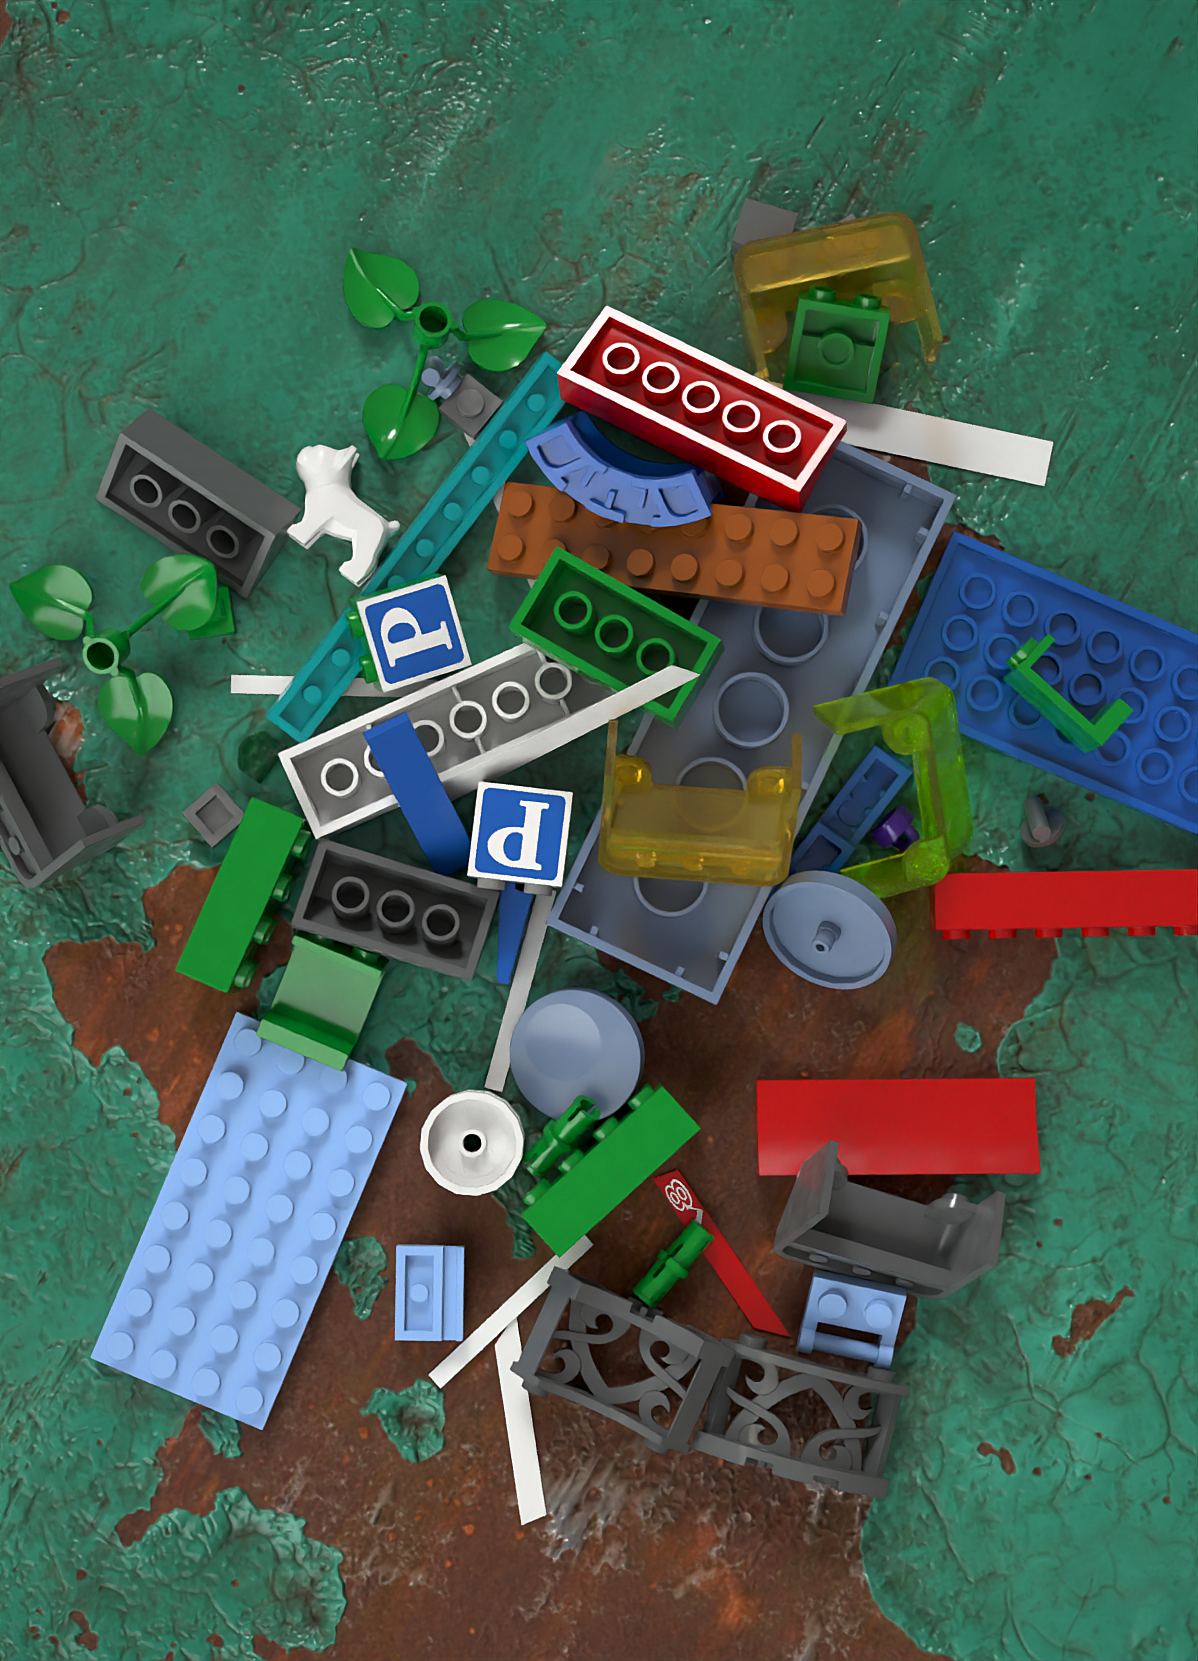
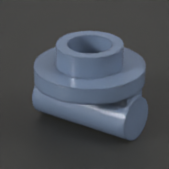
M437 356L429 357L426 360L422 373L424 384L432 386L426 396L432 401L439 395L443 399H447L462 381V378L458 375L461 365L454 361L448 368H445L441 358Z

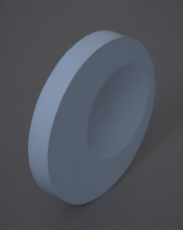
M816 870L793 874L784 879L775 888L764 908L763 930L771 949L790 970L812 983L834 989H856L867 986L884 974L895 954L897 930L890 912L873 892L846 876Z
M567 987L555 990L541 997L522 1014L514 1028L510 1042V1064L519 1089L534 1107L554 1119H558L579 1095L589 1097L596 1103L587 1112L588 1114L594 1108H599L601 1115L598 1120L609 1116L632 1096L639 1085L644 1070V1042L634 1018L617 1000L591 988Z

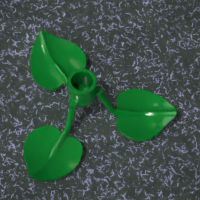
M351 248L348 253L343 273V290L346 304L353 317L359 323L374 330L388 327L395 316L403 322L414 320L412 333L414 340L420 346L408 391L397 384L382 385L369 394L362 411L364 430L378 456L386 461L405 459L422 450L432 440L439 424V409L435 400L432 401L425 395L416 394L429 350L442 347L447 342L449 334L452 333L460 341H469L467 351L469 358L475 365L489 372H507L519 366L526 359L536 342L543 335L546 323L528 309L499 299H483L469 305L462 315V324L466 332L459 328L457 321H452L449 309L439 302H427L420 307H414L412 311L404 312L416 304L419 296V280L413 269L402 260L390 255L370 253L358 248Z
M193 554L169 555L154 562L144 573L140 583V590L142 595L155 606L123 632L118 629L107 628L95 635L94 615L86 611L93 602V589L89 581L79 570L65 564H53L42 567L11 582L9 588L17 605L24 615L47 636L62 641L74 640L82 634L86 621V636L83 638V643L85 644L82 652L83 661L92 672L97 674L110 673L113 676L105 682L99 692L98 707L100 714L108 727L127 742L138 756L148 753L168 730L174 713V696L169 684L160 674L144 672L136 676L133 668L121 665L128 658L131 651L129 638L160 612L166 624L177 630L192 631L204 625L212 617L218 602L217 569L214 564L203 557Z

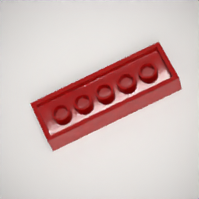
M608 306L603 309L557 372L561 400L789 512H802L822 471L847 432L846 420Z
M1035 1078L755 1080L756 1173L759 1176L798 1175L802 1163L830 1140L839 1143L837 1158L841 1161L840 1164L848 1169V1175L1041 1173L1036 1120Z

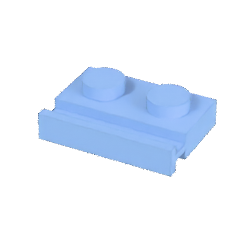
M398 1244L396 1246L395 1340L463 1341L465 1245Z

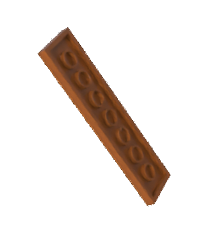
M505 482L487 570L493 575L537 580L554 549L558 546L637 592L845 616L863 525L859 519L710 503L714 512L711 516L676 526L651 527V525L629 522L620 523L604 518L585 509V505L572 498L565 491H560L557 487Z

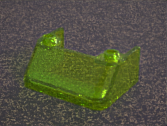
M924 677L814 705V715L838 736L881 725L883 739L889 748L898 754H912L924 839L912 843L905 853L841 869L839 874L862 884L879 899L934 885L942 880L970 845L974 832L956 703L952 690L939 679Z

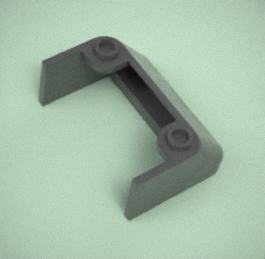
M59 657L0 678V846L17 878L28 888H35L108 851L145 823L142 815L119 823L113 812L99 804L86 809L45 729L54 720L56 703L53 695L45 688L43 683L63 666Z
M830 1140L802 1163L777 1227L773 1247L776 1254L793 1261L844 1276L906 1288V1294L925 1299H943L998 1265L1006 1193L996 1191L978 1205L970 1203L969 1198L955 1193L944 1194L941 1199L934 1200L929 1205L911 1201L848 1182L849 1171L840 1164L841 1161L837 1158L839 1143Z

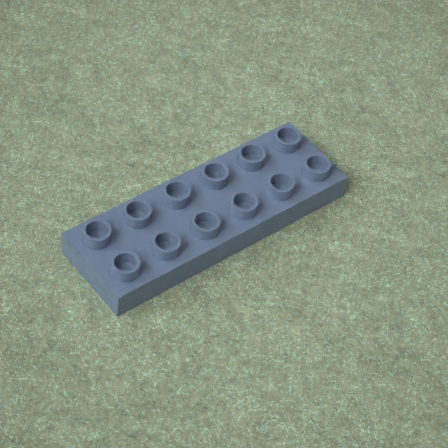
M840 441L816 482L801 513L859 519L863 525L846 615L838 616L699 599L689 621L720 638L725 650L678 730L645 713L545 923L546 925L717 1005L957 495ZM752 493L749 494L744 507L787 511Z

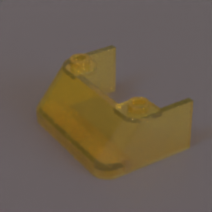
M886 212L748 242L736 252L733 264L741 334L752 376L768 383L769 374L764 353L774 351L782 345L787 334V322L784 313L795 311L798 293H809V288L812 285L833 288L837 290L836 298L841 299L854 298L856 293H867L881 297V305L889 306L890 308L889 323L903 324L916 321L926 364L936 361L943 336L917 229L914 222L907 215L901 212Z
M609 719L598 862L604 870L621 876L764 887L777 885L787 878L801 796L802 734L792 733L788 766H764L754 770L748 776L746 791L652 783V768L646 760L634 755L616 754L618 720Z

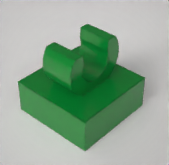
M228 586L218 588V602L212 617L200 628L188 631L191 641L237 634L231 591Z

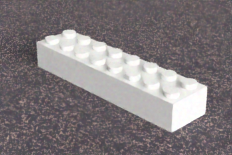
M523 643L278 753V756L315 839L318 841L320 838L327 840L398 808L399 803L367 744L363 732L406 712L441 783L614 694Z

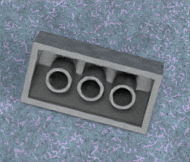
M150 408L120 432L95 499L176 553L193 554L212 562L217 569V580L246 599L253 593L290 537L287 530L296 523L302 510Z
M320 838L291 922V927L472 982L495 918L500 893L485 888H478L470 883Z

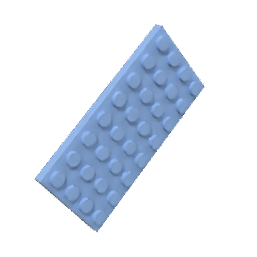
M236 1012L90 1358L263 1430L401 1103L408 1082L353 1059L348 1060L343 1071L334 1069L256 1036L261 1021Z

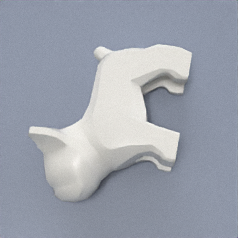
M324 445L307 446L301 450L296 462L298 476L303 481L306 490L304 516L301 522L289 527L287 533L290 538L307 550L326 533L352 541L353 557L350 561L344 562L339 571L342 576L359 587L377 569L378 559L389 538L400 529V523L395 520L388 522L357 498L353 492L351 474L359 458L356 447L352 445L349 448L338 451Z

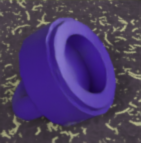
M904 804L894 807L871 832V837L882 848L892 844L899 850L909 851L915 849L920 843V835L915 827L911 825L915 815ZM904 833L908 839H902L900 835Z

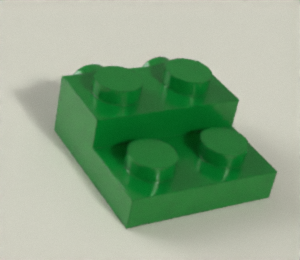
M812 285L809 288V293L799 292L782 388L873 404L891 315L889 306L881 305V297L867 293H856L854 301L836 298L837 290L825 286Z

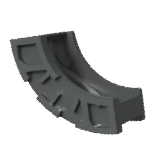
M554 1266L547 1281L552 1288L518 1362L513 1361L510 1367L513 1373L523 1379L521 1386L537 1396L547 1398L550 1392L599 1412L644 1437L642 1444L660 1454L668 1455L670 1449L688 1453L691 1446L688 1443L689 1437L722 1366L729 1367L736 1350L690 1324L686 1326L676 1323L671 1318L664 1317V1311L658 1308L653 1309L641 1300L630 1295L625 1299L621 1295L606 1289L602 1283ZM571 1298L569 1329H557ZM600 1314L610 1316L613 1321V1327L608 1332H587V1326L595 1329L599 1328L596 1323V1317ZM631 1324L642 1328L639 1337L641 1356L647 1367L655 1375L633 1384L609 1387L597 1369L589 1343L604 1344L612 1342L621 1337ZM552 1338L571 1340L572 1348H561L551 1356V1358L561 1357L564 1360L565 1369L560 1372H550L539 1367ZM656 1341H664L670 1348V1352L667 1355L660 1356L665 1363L670 1364L666 1368L662 1367L651 1353V1346ZM701 1359L688 1389H686L678 1380ZM579 1371L590 1390L571 1382ZM668 1387L683 1399L670 1428L661 1425L652 1415V1409L657 1405L664 1406L668 1413H670V1400L662 1391ZM640 1400L639 1414L621 1404Z
M740 1333L739 1340L721 1338L722 1343L736 1351L729 1367L722 1366L717 1375L703 1430L696 1429L692 1445L693 1449L742 1466L755 1464L761 1468L767 1467L773 1469V1475L811 1485L812 1481L815 1480L819 1483L834 1486L838 1491L879 1498L886 1497L890 1480L884 1478L883 1473L902 1396L909 1395L910 1386L895 1382L896 1373L889 1370L869 1366L868 1372L862 1373L766 1348L767 1339L755 1335ZM742 1359L754 1361L764 1369V1374L759 1380H752L745 1374L749 1388L757 1394L751 1400L734 1390ZM775 1365L801 1373L779 1381ZM827 1379L851 1386L846 1390L842 1398ZM813 1388L829 1406L839 1428H830L815 1434L807 1441L800 1455L790 1453L791 1443L786 1427L768 1409L792 1394ZM867 1392L878 1393L871 1425L869 1427H856L853 1419L865 1418L872 1410L871 1406L867 1408H860L858 1406L860 1395ZM734 1400L743 1408L733 1419L726 1433H724L731 1401ZM759 1417L769 1422L776 1429L777 1436L773 1442L765 1444L758 1440V1433L766 1429L764 1425L755 1422ZM867 1437L863 1458H861L859 1438ZM833 1439H843L844 1445L832 1444L836 1449V1454L832 1459H823L819 1455L821 1444Z

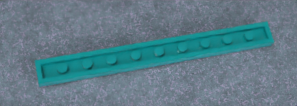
M543 352L356 597L424 577L438 570L529 450L524 442L545 430L566 403L561 400L557 372L563 365L548 352ZM350 605L264 715L299 743L308 740L361 670L359 657L365 656L360 638L355 640L352 638L345 613L351 611Z

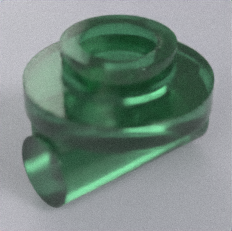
M265 731L250 735L239 746L238 768L261 784L280 759L278 753L285 751L288 747Z

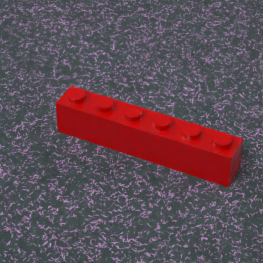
M1198 869L933 874L929 876L930 931H942V940L970 939V930H988L989 939L1017 938L1016 929H1035V938L1063 937L1064 928H1081V937H1109V928L1127 927V936H1156V927H1174V936L1198 935Z

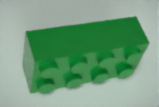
M558 546L554 549L508 627L518 640L612 694H616L671 665L700 674V676L637 707L675 730H678L725 650L720 638Z
M251 797L175 971L225 993H239L241 988H249L260 965L259 962L254 961L257 951L262 944L268 946L279 920L272 918L279 902H288L295 888L297 877L291 875L298 859L304 861L307 859L314 845L315 836L310 832L311 827L307 820L255 797Z
M646 1083L627 1101V1104L632 1108L620 1120L611 1115L593 1132L592 1136L597 1140L585 1152L577 1146L558 1164L557 1168L562 1172L551 1183L542 1178L524 1195L522 1200L526 1206L523 1207L521 1216L559 1258L701 1129L661 1083L654 1089Z

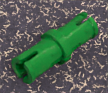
M584 1095L577 1096L558 1119L554 1121L552 1119L545 1125L543 1136L530 1150L523 1154L522 1161L524 1165L528 1164L533 1158L535 1159L527 1167L529 1172L538 1177L545 1176L563 1154L571 1153L578 1146V1138L601 1115L599 1108H594L590 1114L587 1113L596 1104L593 1100Z
M692 1219L667 1250L662 1248L657 1254L659 1259L638 1284L632 1288L633 1292L648 1306L655 1309L657 1304L680 1277L685 1280L690 1274L688 1268L703 1250L715 1240V1237L698 1221Z

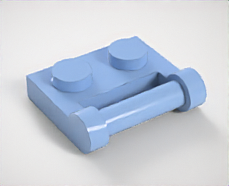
M814 1269L799 1330L796 1351L811 1354L812 1350L872 1362L874 1367L889 1370L907 1297L906 1288ZM818 1322L879 1334L880 1336L878 1343L873 1344L817 1332L816 1328Z

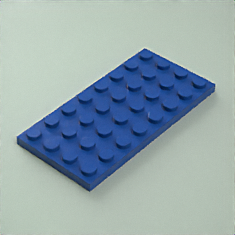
M953 531L880 701L1198 837V635ZM1049 633L1055 639L1030 668L1088 721L1103 706L1118 698H1121L1134 710L1102 746L1087 753L1082 752L1003 680L1011 670L1005 664L1006 661L1031 637L1038 642Z

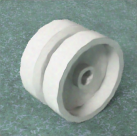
M469 1089L450 1095L430 1112L422 1127L420 1151L426 1170L439 1185L456 1194L478 1196L497 1190L513 1176L523 1156L525 1133L520 1116L507 1100L490 1091ZM468 1134L478 1135L482 1143L480 1149L477 1150L475 1148L473 1152L468 1151L464 1147L466 1143L465 1136Z

